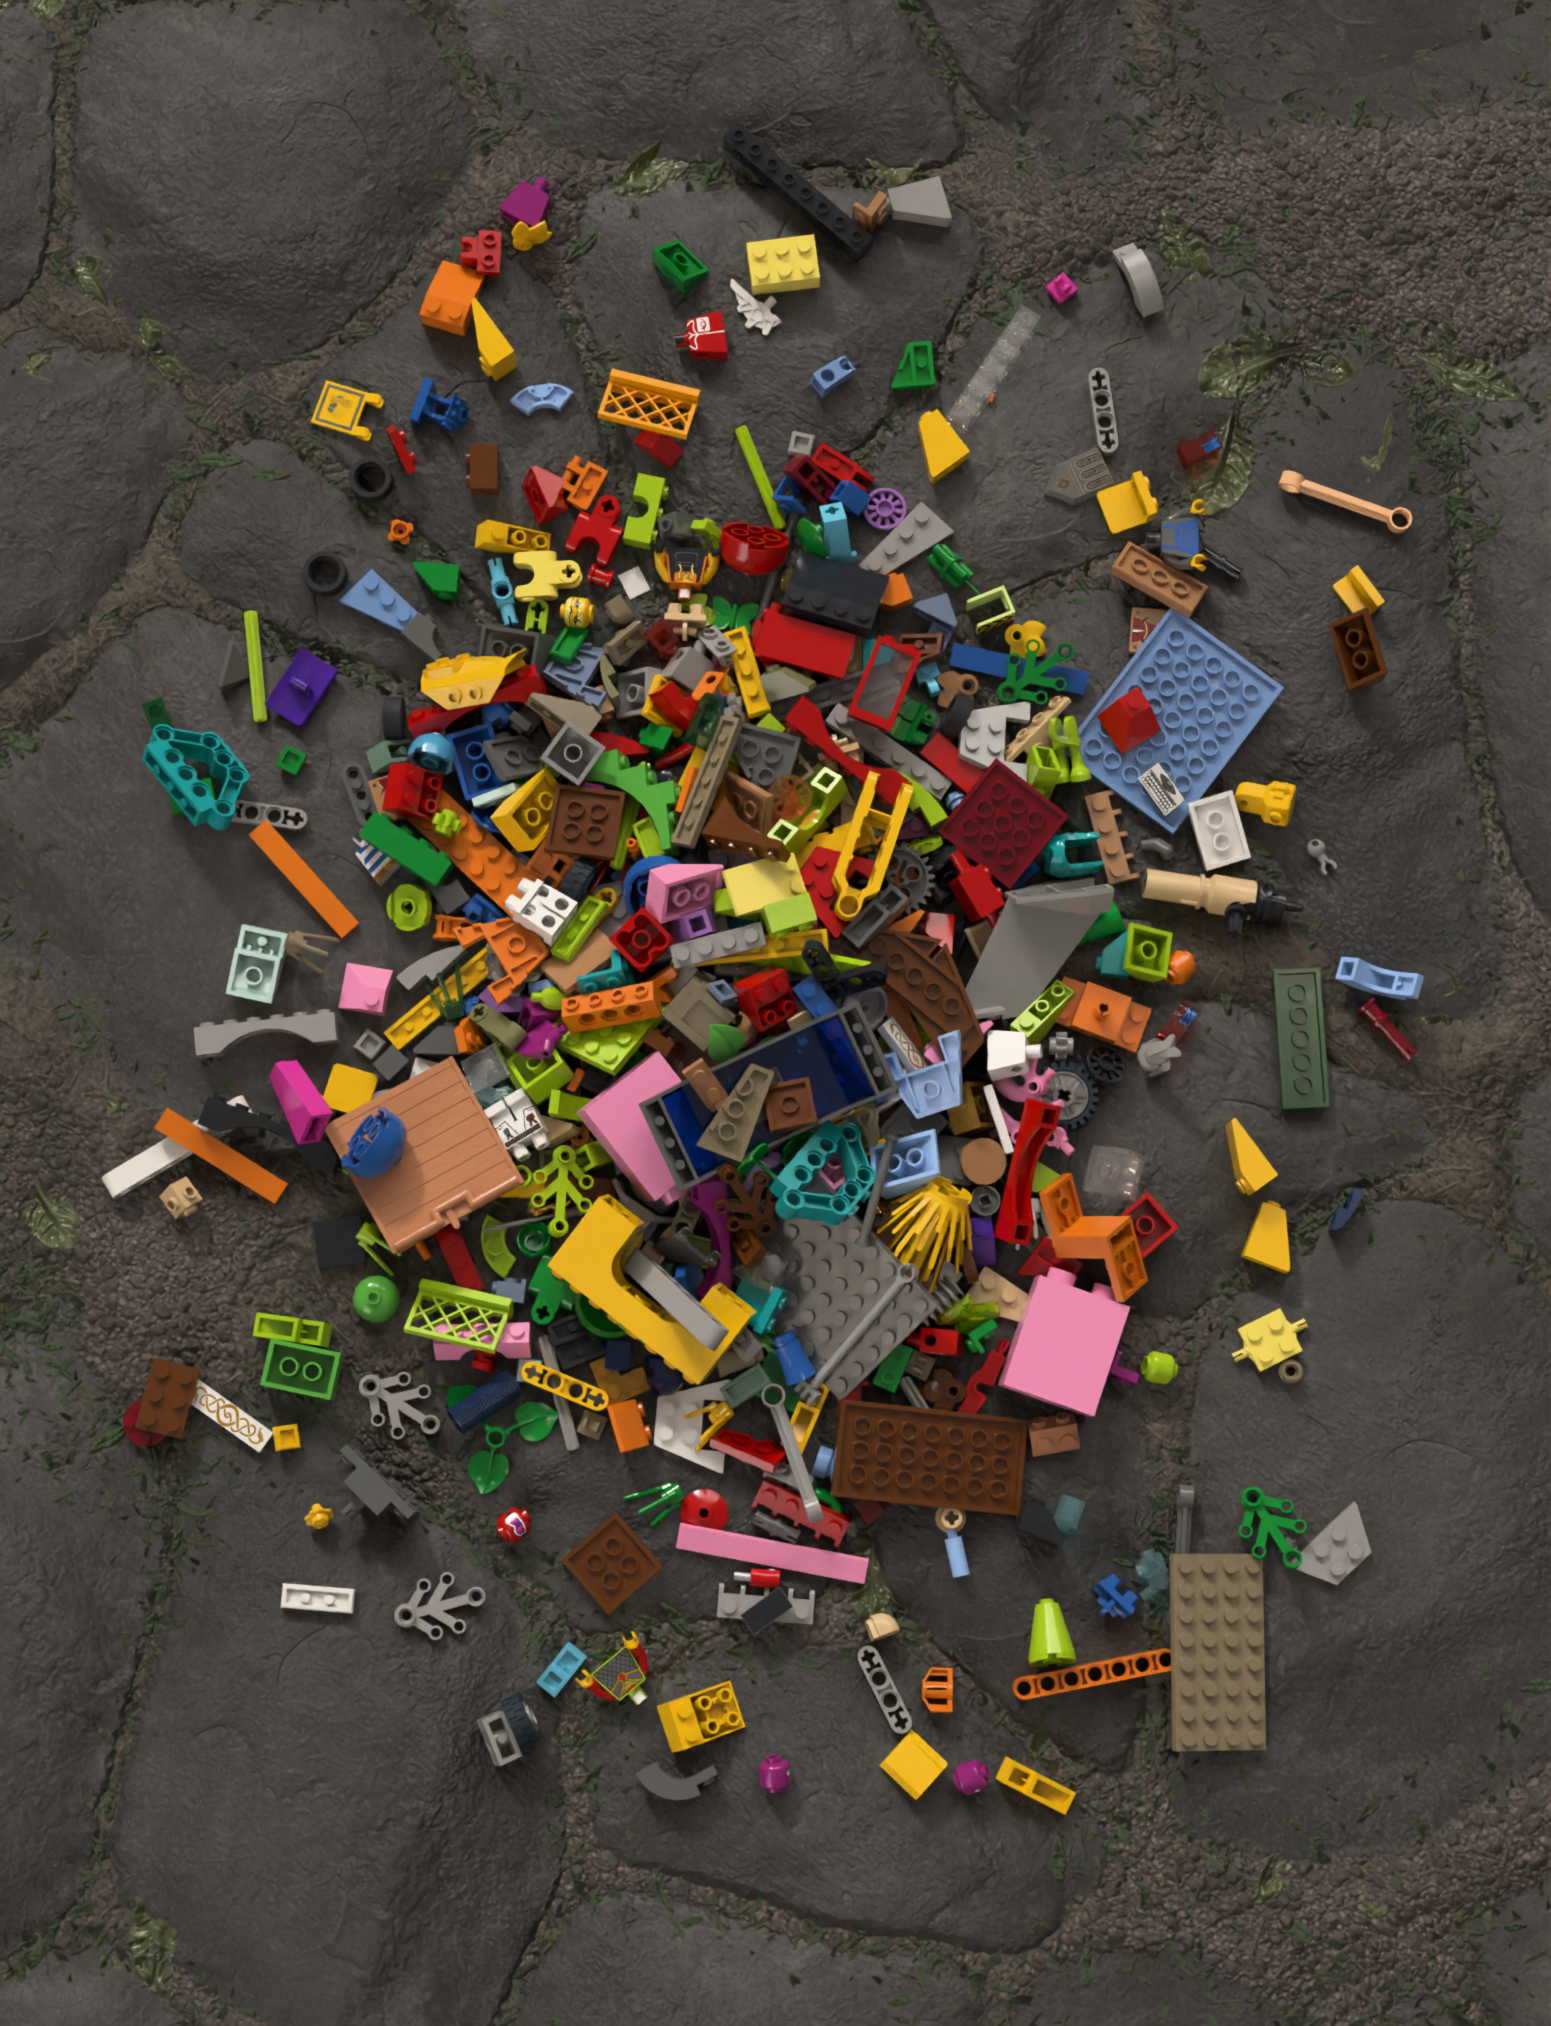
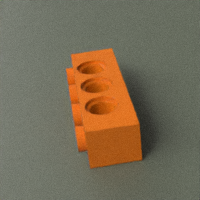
M653 981L562 998V1019L570 1034L661 1017V997Z

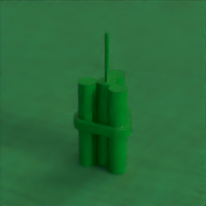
M939 544L935 545L932 549L933 553L927 558V561L940 573L939 577L942 580L946 579L955 590H959L963 583L966 582L978 595H981L967 581L974 576V573L965 565L964 559L961 556H957L946 544L941 546Z

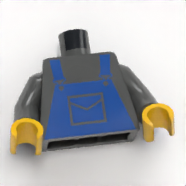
M1197 499L1192 505L1166 517L1160 524L1159 533L1146 534V547H1159V558L1178 571L1192 570L1195 567L1200 571H1204L1206 567L1200 564V562L1208 559L1199 554L1198 516L1195 515L1196 513L1200 515L1207 513L1206 509L1199 510L1200 505L1206 502Z

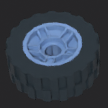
M579 857L565 876L558 891L579 903L595 878L599 866L586 857Z

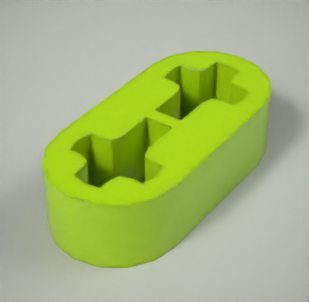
M534 599L529 603L525 631L534 630V625L537 623L539 631L546 634L549 616L547 602L542 599ZM537 605H541L542 609L545 610L540 612L539 619L536 618V613L532 610L537 608Z

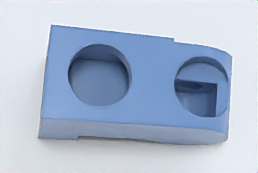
M842 356L814 372L810 383L821 398H824L835 387L849 380L856 373V369L846 356Z

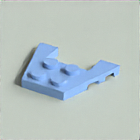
M960 1029L938 1036L945 1061L903 1074L896 1051L884 1055L899 1087L897 1090L900 1093V1097L917 1119L963 1104Z

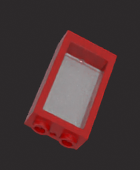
M884 635V637L878 636L847 712V717L890 734L922 653L914 645L906 643L904 646L896 643V638Z

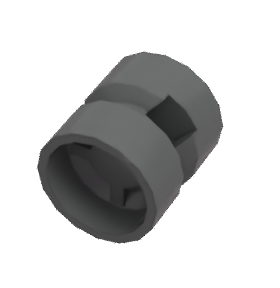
M979 1186L972 1192L973 1198L968 1207L975 1217L993 1216L1000 1206V1195L991 1186Z

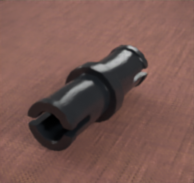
M1204 545L1199 553L1208 559L1203 561L1214 567V571L1222 572L1235 582L1244 570L1227 560V556L1224 554L1221 556L1207 547V545Z

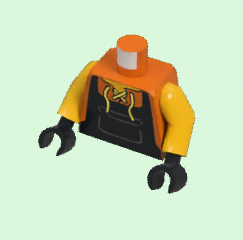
M663 536V543L661 545H656L653 537L652 546L656 549L654 551L655 567L664 582L669 583V589L678 590L679 601H691L692 591H701L703 585L708 584L717 573L720 557L718 552L722 548L721 541L719 548L712 546L713 539L708 544L709 549L665 547L666 542Z

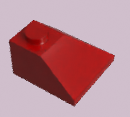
M1139 687L1116 700L1097 716L1122 755L1161 731L1155 714Z

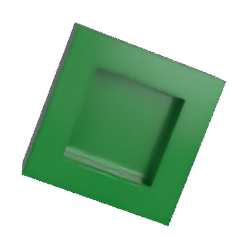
M286 745L275 765L297 777L308 756Z

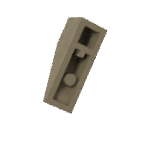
M532 692L525 703L557 728L561 729L568 720L588 735L591 734L602 718L594 707L587 706L585 703Z

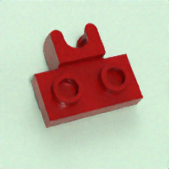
M479 230V238L462 237L461 249L469 252L461 253L460 264L474 267L477 264L476 275L499 277L502 232Z

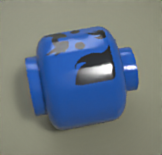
M512 701L484 705L482 707V721L484 724L490 722L496 730H502L511 723L508 717L513 711H517L516 706Z

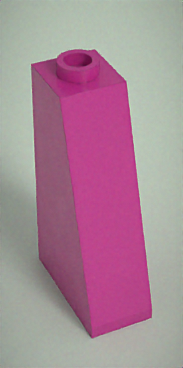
M297 1060L275 1063L269 1079L298 1145L320 1142L333 1114L330 1107Z

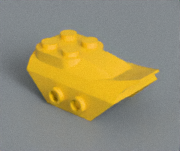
M524 648L505 658L496 656L470 657L469 653L457 655L456 658L450 660L449 657L437 659L435 662L427 664L426 669L422 671L421 692L447 710L489 703L504 677L526 665L523 655L527 649Z

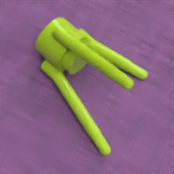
M365 1222L355 1237L360 1240L358 1245L363 1247L390 1276H394L391 1269L368 1244L373 1246L377 1242L392 1252L387 1242L379 1238L380 1234L378 1232L381 1233L379 1227L373 1222L371 1225Z

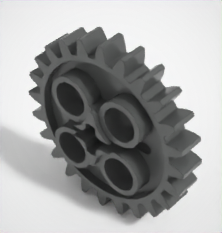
M905 842L901 844L900 848L895 843L891 858L897 861L898 866L894 870L887 869L883 880L887 882L888 886L893 883V879L890 877H895L902 862L907 861V865L900 877L903 883H898L896 887L899 890H906L909 894L911 904L904 910L909 916L911 915V908L916 912L919 911L918 903L926 905L923 897H931L932 894L927 889L934 888L935 885L929 883V880L934 879L935 875L928 874L933 869V866L925 865L929 859L928 857L920 858L922 850L914 853V845L910 846L909 849H905ZM877 847L874 849L876 856L868 854V859L876 861L879 852ZM910 868L916 869L919 873L918 879H908L906 871ZM866 878L859 881V884L865 885L866 888L869 880ZM884 891L877 892L875 899H877Z

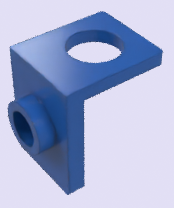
M784 476L772 499L780 506L781 510L788 514H805L806 509L795 499L800 488L789 477ZM787 485L791 488L790 496L783 495V490Z

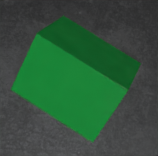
M679 239L654 248L652 251L653 264L683 294H686L709 272V269Z

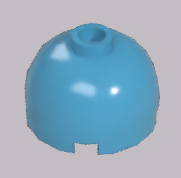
M435 732L418 736L411 743L407 754V762L411 761L413 765L437 774L445 772L444 775H447L452 771L454 749L451 743L441 734Z

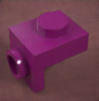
M1116 1351L1108 1374L1117 1377L1116 1382L1125 1386H1129L1130 1383L1136 1384L1140 1374L1118 1366L1122 1352Z

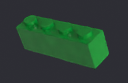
M374 811L358 834L360 838L438 890L454 868L450 862L452 858L442 851H439V853L431 849L432 845L426 840L420 838L418 841L412 837L413 832L405 826L401 825L399 828L392 823L394 820L387 814L382 812L379 815Z

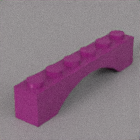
M714 1174L690 1187L691 1201L702 1213L709 1229L711 1252L716 1250L722 1255L716 1261V1267L708 1266L704 1279L696 1291V1299L699 1303L714 1285L721 1282L732 1291L731 1285L734 1282L730 1262H732V1252L729 1248L731 1231L725 1224L726 1218L730 1216V1211L725 1214H718L713 1207L714 1201L718 1198H724L727 1201V1194L729 1193L728 1184L723 1183L718 1174ZM720 1204L718 1209L723 1208L725 1204Z

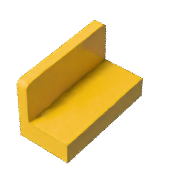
M1358 565L1352 568L1347 576L1333 585V589L1352 614L1363 608H1368L1371 615L1385 603L1384 599Z

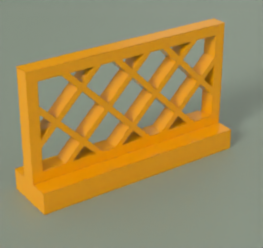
M612 369L597 418L686 440L694 414L699 406L700 390ZM611 391L624 395L614 398ZM637 397L645 399V401L637 404L633 398ZM628 400L632 406L623 409L619 403ZM655 403H661L668 406L659 409ZM650 405L654 411L645 415L642 408ZM615 406L618 412L609 413L605 412V409ZM677 408L690 411L681 415ZM636 411L640 417L634 419L630 418L627 414ZM672 411L676 417L667 420L663 414ZM658 416L662 423L654 424L651 423L650 419ZM681 422L684 430L675 429L672 425Z

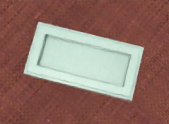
M511 783L472 798L473 805L481 809L493 806L495 802L509 798L522 785Z

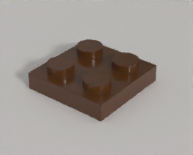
M809 1077L775 1083L769 1086L764 1102L771 1134L818 1124Z

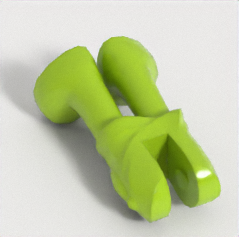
M1067 716L1064 718L1065 735H1063L1061 720L1059 718H1050L1048 733L1052 739L1053 750L1061 769L1056 784L1091 779V772L1085 766L1079 746L1082 745V742L1079 738L1075 717ZM1066 747H1069L1072 770H1070L1065 749Z

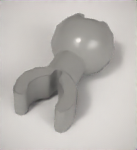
M1313 839L1308 843V853L1318 859L1320 863L1319 870L1322 875L1327 874L1325 870L1326 864L1331 865L1332 869L1337 868V864L1333 860H1329L1324 853L1325 844L1321 840Z

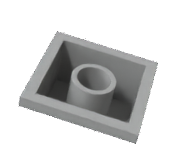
M567 720L539 760L575 786H579L606 747Z

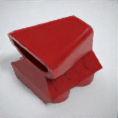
M644 907L639 909L609 938L611 943L640 973H645L648 967L676 941Z

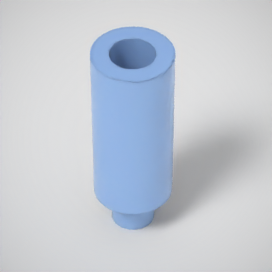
M956 1528L946 1530L948 1539H945V1545L953 1578L970 1574L962 1537H957Z

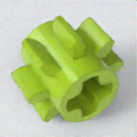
M443 809L441 814L436 813L432 821L434 826H436L435 832L451 838L454 833L459 834L463 825L458 820L460 816L447 809Z

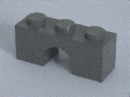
M432 845L431 849L438 853L435 847ZM458 880L448 886L441 885L438 890L425 881L421 885L423 889L429 891L430 896L433 895L437 902L434 905L441 915L446 913V915L454 916L471 900Z

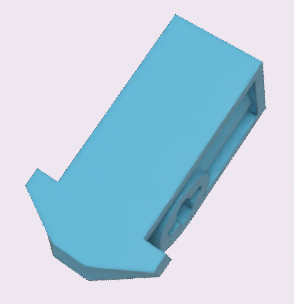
M842 502L819 506L821 524L825 533L823 536L824 543L830 553L826 558L850 565L858 559L856 551L851 552L847 518Z

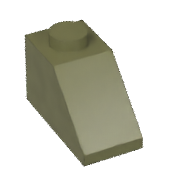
M779 664L768 666L765 668L766 672L759 676L768 702L810 692L817 686L815 680L789 665L780 667Z

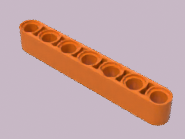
M1161 1648L1021 1676L1014 1680L1012 1691L1018 1698L1027 1700L1170 1671L1171 1662L1168 1666H1162L1159 1658L1163 1653H1168L1171 1656V1650ZM1139 1658H1145L1148 1662V1666L1144 1671H1138L1135 1663ZM1117 1662H1121L1124 1666V1672L1119 1676H1115L1112 1672V1666ZM1093 1667H1098L1101 1672L1100 1678L1095 1681L1090 1680L1088 1676L1089 1670ZM1068 1672H1074L1077 1675V1681L1073 1685L1065 1683V1675ZM1046 1676L1051 1677L1054 1683L1053 1687L1049 1690H1044L1041 1687V1681ZM1022 1681H1026L1030 1685V1690L1025 1695H1021L1017 1691V1686Z

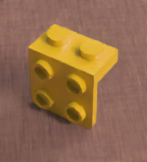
M1141 471L1132 473L1130 481L1097 493V500L1112 534H1117L1155 520L1159 506L1156 498H1152L1149 490L1151 487L1146 476L1143 477Z
M334 1064L324 1096H322L330 1107L332 1115H335L336 1112L347 1114L372 1100V1095L378 1083V1077L375 1074L346 1065Z

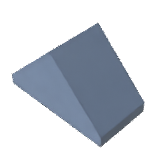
M947 593L916 602L913 613L931 622L936 621L955 632L957 620Z

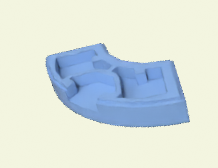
M553 383L532 385L518 392L510 402L528 416L541 408H553L561 412L574 396V392L564 386Z

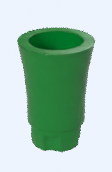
M1114 901L1112 902L1111 911L1101 913L1078 943L1079 945L1126 931L1123 919Z

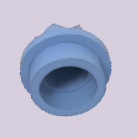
M961 791L950 792L946 797L947 809L953 812L966 794H963Z

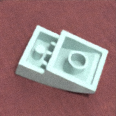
M243 924L238 945L234 951L226 994L272 1004L287 950L283 949L288 933Z

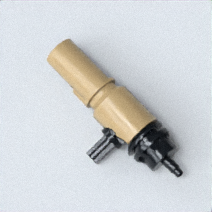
M1149 868L1146 869L1142 898L1191 905L1197 910L1200 907H1204L1208 913L1222 915L1229 921L1228 934L1232 938L1242 936L1243 922L1246 919L1250 920V916L1252 921H1257L1259 917L1260 922H1266L1271 919L1281 920L1284 910L1292 912L1303 911V905L1286 901V890L1276 889L1270 883H1266L1263 887V881L1257 883L1254 880L1217 874L1211 878H1205L1204 874H1200L1198 877Z

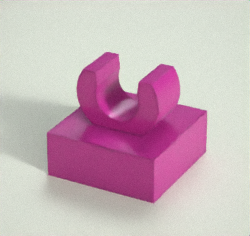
M1063 272L1046 286V291L1059 305H1062L1077 293L1078 288Z

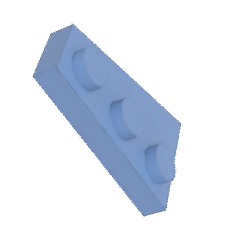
M373 569L339 600L341 604L350 606L360 613L369 615L399 631H402L418 613Z

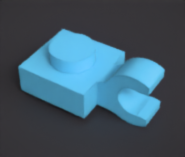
M934 661L916 669L914 674L918 684H926L931 698L938 696L940 689L936 678L940 675L936 662Z

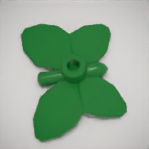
M715 596L712 605L717 617L714 619L712 626H715L718 630H724L728 626L730 630H733L734 627L737 629L745 626L748 635H750L749 621L753 620L757 615L759 605L748 603L742 605L738 610V605L734 604L731 609L730 603L726 599Z

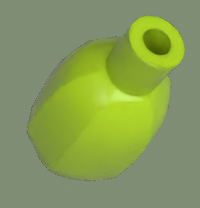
M547 987L541 993L532 992L530 999L531 1002H540L547 1009L562 1010V998L575 995L574 992L567 995L559 987Z
M968 1294L962 1299L959 1298V1303L951 1299L952 1308L950 1309L944 1305L945 1314L936 1311L937 1320L935 1322L940 1326L954 1324L964 1316L966 1307L973 1303V1298Z

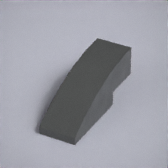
M891 883L877 899H872L842 931V934L860 949L890 925L911 902L905 894Z

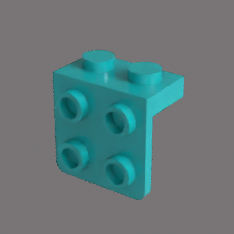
M618 949L610 951L612 969L577 977V985L581 994L635 985V975L633 972H629L630 965L626 957L623 958L622 953Z
M750 1271L745 1273L735 1292L737 1296L758 1311L748 1325L754 1327L753 1330L759 1334H768L774 1329L777 1323L776 1317L779 1311L784 1309L788 1301L786 1297L789 1291Z

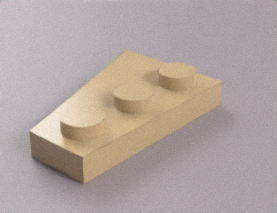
M985 1266L978 1276L979 1282L973 1283L966 1294L973 1298V1303L966 1308L1019 1322L1028 1294Z

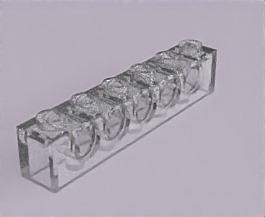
M1021 305L947 414V422L951 427L966 435L1039 327L1040 315Z

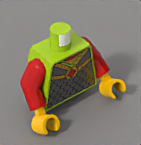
M634 1631L631 1632L633 1639L627 1641L623 1636L622 1639L625 1646L591 1675L586 1670H582L586 1677L584 1680L575 1678L578 1684L583 1688H587L596 1696L610 1701L616 1699L620 1701L626 1695H629L633 1702L638 1705L648 1696L639 1685L647 1679L645 1676L649 1671L647 1654L639 1643Z

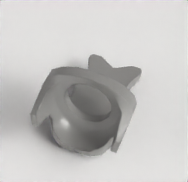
M1174 1034L1169 1035L1164 1041H1161L1159 1038L1151 1039L1139 1045L1140 1049L1137 1052L1141 1067L1145 1071H1152L1149 1074L1150 1077L1168 1071L1171 1066V1057L1182 1056L1181 1051L1175 1047Z

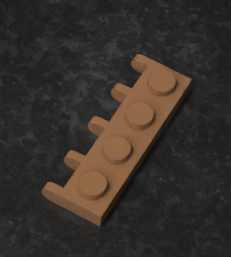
M1112 789L1084 796L1092 830L1100 834V839L1096 840L1101 861H1103V869L1109 885L1140 878L1139 873L1130 874L1127 860L1135 857L1133 853H1124L1120 838L1127 837L1128 832H1118L1114 816L1122 814L1121 809L1112 810L1109 796L1116 794Z

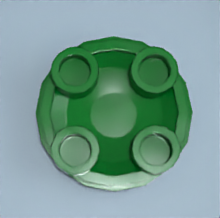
M805 518L800 519L796 524V533L804 551L824 558L828 557L830 553L823 540L825 533L821 525H814Z

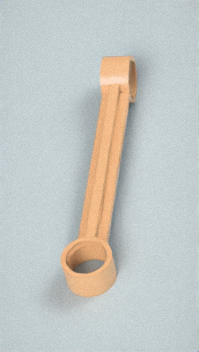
M1283 471L1278 484L1281 489L1287 492H1301L1385 522L1394 533H1403L1412 523V515L1406 508L1398 507L1392 511L1308 481L1301 474L1293 471ZM1397 513L1405 516L1407 520L1406 526L1397 527L1394 525L1392 516Z

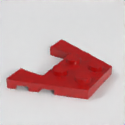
M816 846L801 867L800 873L807 893L809 892L818 920L827 928L831 936L838 941L842 931L849 925V921L838 918L835 912L830 910L838 898L831 880L841 852ZM854 855L846 873L847 883L855 873L869 880L875 861Z

